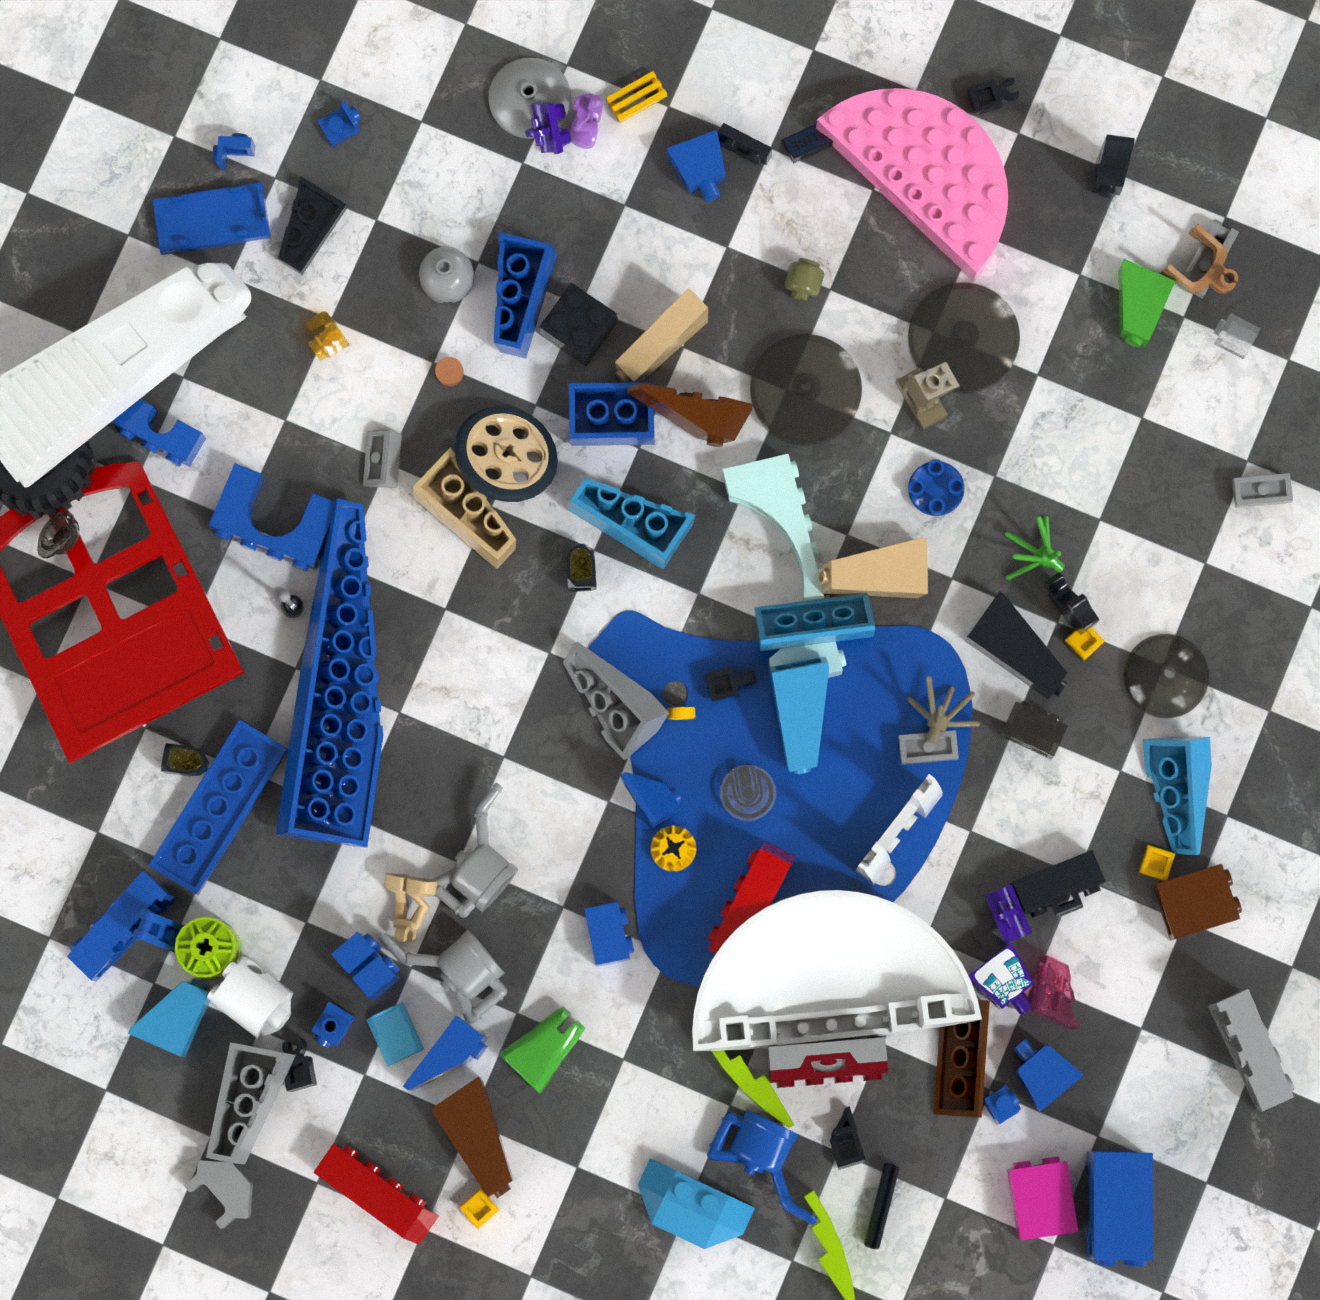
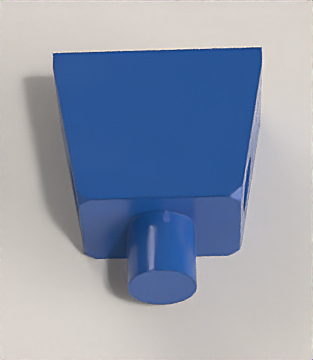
M716 130L667 148V158L688 193L701 190L705 202L714 201L721 196L717 184L725 181V168Z
M1024 1039L1013 1048V1051L1023 1061L1014 1072L1038 1111H1042L1083 1076L1078 1069L1048 1044L1036 1051L1029 1041Z

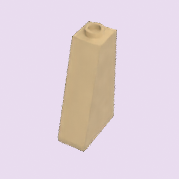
M688 288L615 362L616 376L622 383L644 381L708 323V307Z
M918 538L832 560L822 565L818 576L819 584L822 585V594L855 595L868 593V596L919 598L928 594L927 538Z

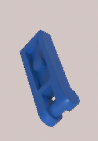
M143 909L140 918H142L138 929L135 928L132 937L175 953L176 937L185 925Z

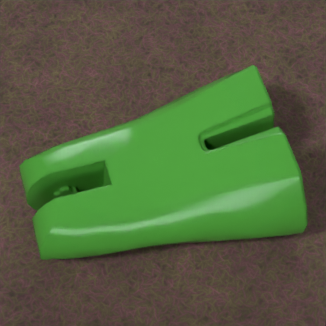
M564 1006L554 1011L529 1032L499 1052L503 1060L514 1071L519 1073L539 1094L547 1086L564 1058L585 1030V1027L578 1020L565 1029L566 1031L563 1034L557 1030L560 1026L564 1025L571 1015Z

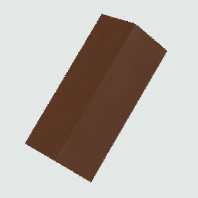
M978 1000L981 1020L940 1027L934 1101L935 1115L982 1118L990 1001Z

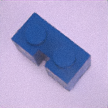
M614 902L584 909L596 967L630 960L629 953L634 952L631 935L625 936L623 925L629 924L625 907L620 908L619 903Z

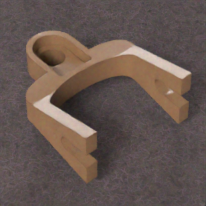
M1197 224L1188 234L1211 248L1214 252L1213 260L1206 273L1198 281L1191 282L1169 264L1160 274L1175 280L1177 285L1191 294H1197L1207 286L1217 293L1226 294L1235 287L1238 275L1234 270L1223 266L1227 257L1226 247ZM1224 276L1229 279V283L1225 282Z

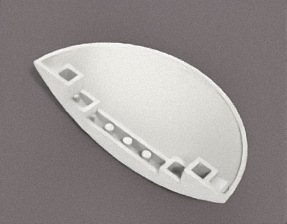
M842 890L816 891L796 895L766 907L744 922L723 943L712 959L697 994L692 1027L693 1051L759 1049L773 1046L853 1040L978 1021L982 1018L972 982L963 964L941 935L925 921L909 910L877 896Z

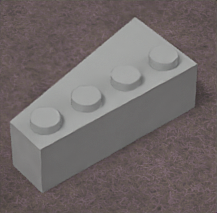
M1249 989L1236 992L1208 1005L1257 1112H1263L1293 1098L1292 1090H1294V1085L1289 1075L1284 1074L1282 1070L1280 1055L1271 1044L1268 1030L1260 1018Z
M230 1042L206 1158L234 1164L246 1163L296 1055Z

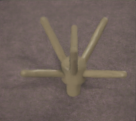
M931 676L926 677L930 713L912 697L907 698V701L928 720L927 726L930 727L926 741L937 744L941 731L945 732L947 727H978L980 725L979 721H950L975 696L973 691L963 698L947 715L945 713L955 688L953 686L949 688L943 704L938 706L936 712Z

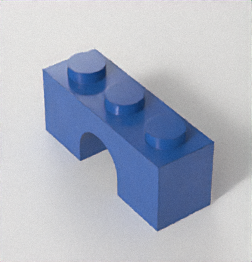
M141 399L113 420V424L118 428L117 433L130 441H132L133 437L142 441L141 446L154 454L157 451L166 454L165 459L178 467L181 464L190 467L206 440L202 432L180 420H177L173 428L167 433L159 434L153 432L152 423L158 412L154 406Z

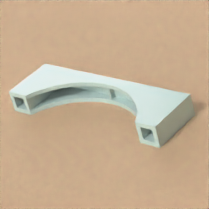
M789 454L723 469V479L729 502L743 505L763 515L782 532L790 543L801 568L804 589L803 601L830 598L829 595L824 596L822 594V586L818 580L820 569H817L815 558H819L816 541L810 542L808 531H812V524L809 514H803L801 505L806 504L802 487L797 488L795 478L799 477L796 461L790 462ZM836 642L780 649L769 658V666L826 657L829 663L828 678L842 675V667L846 666V660L843 650L837 649Z

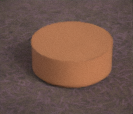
M446 357L437 363L435 374L442 385L451 387L461 382L464 370L459 360L453 357Z

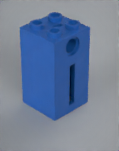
M1087 1152V1258L1094 1259V1264L1116 1266V1260H1124V1265L1146 1266V1261H1153V1153Z

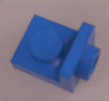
M345 100L340 102L341 108L318 120L320 128L332 147L361 131L358 121L362 119L354 105L349 107Z

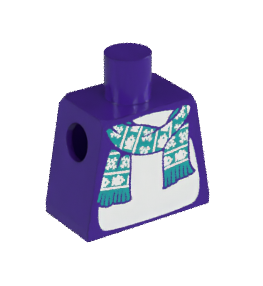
M1012 943L1008 944L968 975L972 985L1000 1010L1011 1003L1020 1016H1022L1034 1006L1024 993L1034 983Z

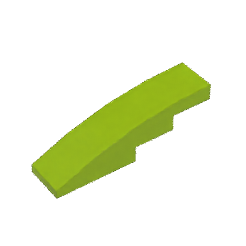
M724 1050L711 1051L726 1073L759 1107L788 1128L794 1126L793 1121L765 1074L755 1080L740 1055L730 1061Z
M812 1190L803 1197L820 1221L810 1228L826 1250V1253L817 1259L845 1300H855L851 1273L842 1244L828 1213L815 1191Z

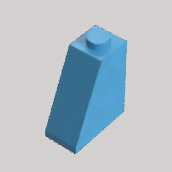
M192 979L191 983L182 981L134 1024L128 1034L180 1057H185L210 1003V1000L207 998L209 991H206L209 985Z

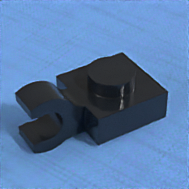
M730 667L705 674L712 703L740 696L738 687L757 683L754 670L734 675L733 668Z

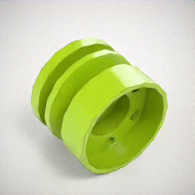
M200 917L191 920L181 928L176 937L175 954L178 963L186 972L202 979L216 980L223 978L222 973L231 962L236 963L241 958L242 945L239 935L231 926L215 918ZM209 940V945L213 946L211 952L206 951L204 955V951L200 949L201 944H207Z

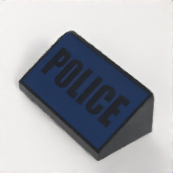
M817 124L782 139L793 164L833 145V141L816 129Z

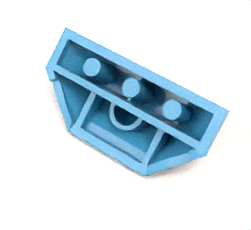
M651 1158L638 1183L651 1224L703 1249L743 1235L755 1207Z

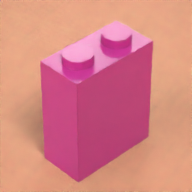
M1059 1156L1043 1158L1041 1165L1031 1166L1030 1161L1013 1163L1014 1169H1007L1018 1240L1079 1232L1067 1161L1060 1162Z

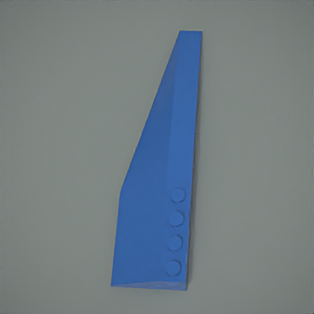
M338 498L335 499L331 523L326 537L305 640L276 835L366 848L368 847L383 742V726H380L379 712H381V701L378 700L377 683H379L378 672L375 669L374 658L377 656L374 620L369 600L371 586L368 584L367 577L369 562L368 556L365 554V542L367 539L364 505Z

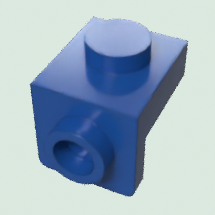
M234 133L232 136H218V145L213 146V161L217 162L219 169L226 170L227 155L255 156V144L252 137H248V135L243 133Z

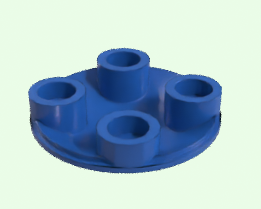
M937 459L918 467L909 480L908 493L911 502L919 511L930 516H942L952 512L959 506L964 496L965 485L959 471L952 465Z

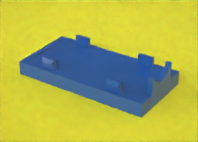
M262 182L153 199L161 255L271 238Z

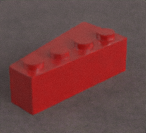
M767 841L759 851L756 849L752 851L746 863L751 867L746 876L741 874L733 888L738 893L733 902L727 900L720 915L725 918L720 927L714 925L707 939L712 942L708 950L717 954L723 943L737 928L750 917L772 904L789 868L796 858L794 855Z
M332 1144L313 1173L400 1237L420 1245L439 1215L426 1207V1201L413 1192L409 1195L403 1191L404 1185L391 1176L386 1179L379 1174L381 1169L369 1160L364 1163L356 1158L359 1153L347 1144H344L343 1147Z

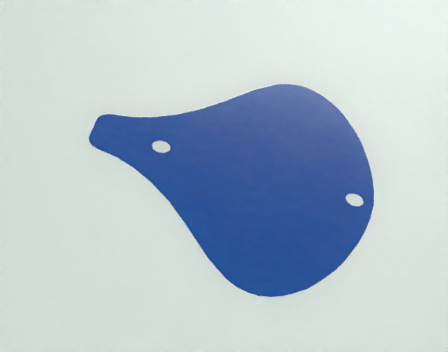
M624 611L616 615L588 648L590 651L649 691L666 710L667 708L695 707L696 717L694 719L669 720L666 717L658 732L630 756L634 775L665 783L669 790L674 787L683 801L679 803L681 807L680 812L653 829L636 804L634 899L638 932L644 952L653 965L664 975L688 985L701 986L703 977L716 955L708 950L712 942L707 939L714 925L721 926L725 917L720 915L727 900L733 902L738 892L733 890L741 874L747 875L751 866L746 863L754 849L759 851L766 841L796 857L771 905L796 895L830 890L860 892L894 902L906 890L922 868L944 828L960 788L968 759L972 727L946 728V731L956 730L958 760L901 765L899 735L929 733L930 727L927 726L928 720L907 701L908 697H912L930 713L926 683L927 676L932 678L936 712L938 706L943 704L951 686L955 690L945 715L970 693L966 669L959 655L949 642L928 629L911 625L875 626L873 637L837 641V649H842L844 652L846 666L842 667V675L828 678L818 765L811 768L810 772L804 774H795L794 771L789 772L785 762L769 671V658L780 649L760 651L759 641H726L689 635L666 628L635 611ZM730 667L733 668L734 675L754 670L757 680L756 684L738 687L740 696L712 703L705 674ZM673 681L683 683L688 690V698L679 706L668 704L663 697L665 686ZM972 699L950 721H972ZM749 766L752 786L746 785L741 788L738 773L739 767ZM751 766H753L758 789V796L753 802L746 803L739 798L735 781L734 769H736V775L741 797L744 800H752L756 795ZM756 769H758L771 781L773 800L770 807L763 814L754 818H742L733 814L727 808L723 799V786L728 776L732 773L738 800L745 805H751L760 796ZM930 774L940 785L943 792L942 797L926 818L915 812L914 815L918 818L908 831L903 828L896 836L900 839V842L891 853H888L891 859L890 863L894 865L897 872L894 882L887 886H881L876 883L871 885L857 874L855 870ZM761 776L763 796L761 801L753 807H743L735 801L730 781L727 788V798L730 805L736 811L743 814H753L760 811L766 805L769 798V787ZM750 787L753 789L754 794L751 798L743 796L744 788ZM672 825L685 828L694 837L696 843V855L692 863L685 869L674 872L659 867L651 855L653 837L662 828ZM666 838L669 848L662 855L673 853L678 859H681L678 849L684 841L674 844L669 838Z

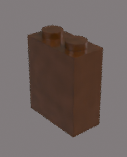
M1222 864L1152 886L1170 941L1240 919L1239 913H1242L1241 904L1238 897H1233L1230 889V886L1233 885L1232 877L1229 870L1224 869Z

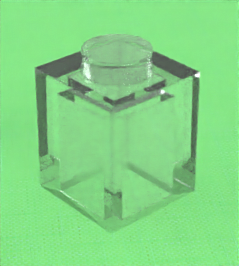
M1230 313L1226 321L1220 319L1213 332V334L1217 335L1214 345L1244 359L1261 328Z

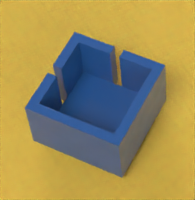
M357 931L331 955L348 974L351 973L354 976L352 979L366 996L375 1001L400 979L397 974L400 968L387 955L381 956L378 950L382 947L368 933L363 935Z

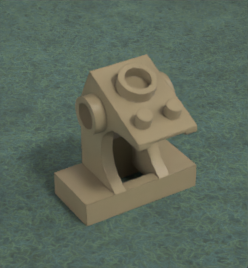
M946 362L926 371L919 367L895 382L922 430L947 418L948 414L939 398L960 387Z

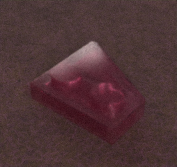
M1048 955L1039 958L1030 1011L1070 1030L1079 1029L1080 1022L1079 1019L1074 1020L1071 1002L1076 1001L1070 983L1069 965Z

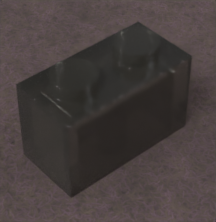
M1022 701L1021 704L1015 702L999 736L1052 759L1057 752L1068 725L1062 723L1064 719L1056 714L1048 712L1046 716L1036 711L1038 707L1029 702Z

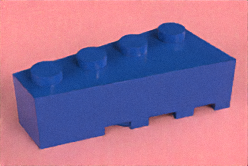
M499 232L500 247L497 265L498 282L496 285L497 307L495 308L494 344L500 353L526 359L556 262L557 253L552 244Z
M142 871L123 894L110 905L107 912L90 926L91 930L84 938H78L70 946L71 952L67 957L91 981L97 982L137 941V938L132 937L135 928H139L142 920L140 918L142 910L144 909L161 916L177 898L153 875Z

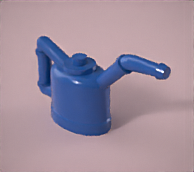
M748 1109L743 1117L732 1111L727 1112L721 1118L722 1122L712 1143L709 1144L710 1147L707 1151L708 1159L712 1161L740 1162L745 1165L743 1171L753 1176L756 1171L762 1174L764 1170L770 1172L780 1200L779 1205L781 1204L787 1212L807 1221L810 1225H814L818 1217L792 1201L793 1198L790 1197L781 1171L793 1143L796 1142L799 1134ZM732 1126L738 1127L739 1129L730 1147L731 1150H723L722 1147Z

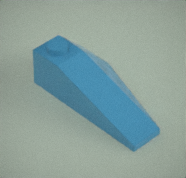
M1180 736L1143 739L1145 771L1147 777L1152 778L1156 790L1153 795L1155 801L1160 802L1164 814L1162 822L1172 853L1199 855L1212 766L1210 737Z

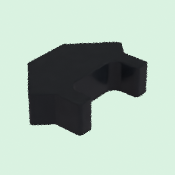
M1060 572L1044 582L1051 601L1066 622L1080 635L1099 622L1100 619L1093 611L1087 597L1084 594L1078 596L1073 592Z

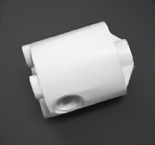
M242 956L236 963L231 962L222 973L225 979L220 985L217 984L213 987L207 998L212 1001L213 1005L256 1038L279 1031L291 1015L293 992L248 957Z

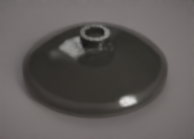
M1158 634L1144 639L1130 652L1124 665L1123 681L1129 698L1141 711L1153 717L1171 719L1189 713L1201 702L1208 688L1209 670L1203 654L1192 642L1173 634ZM1171 669L1174 672L1173 678H1167L1164 675V670Z

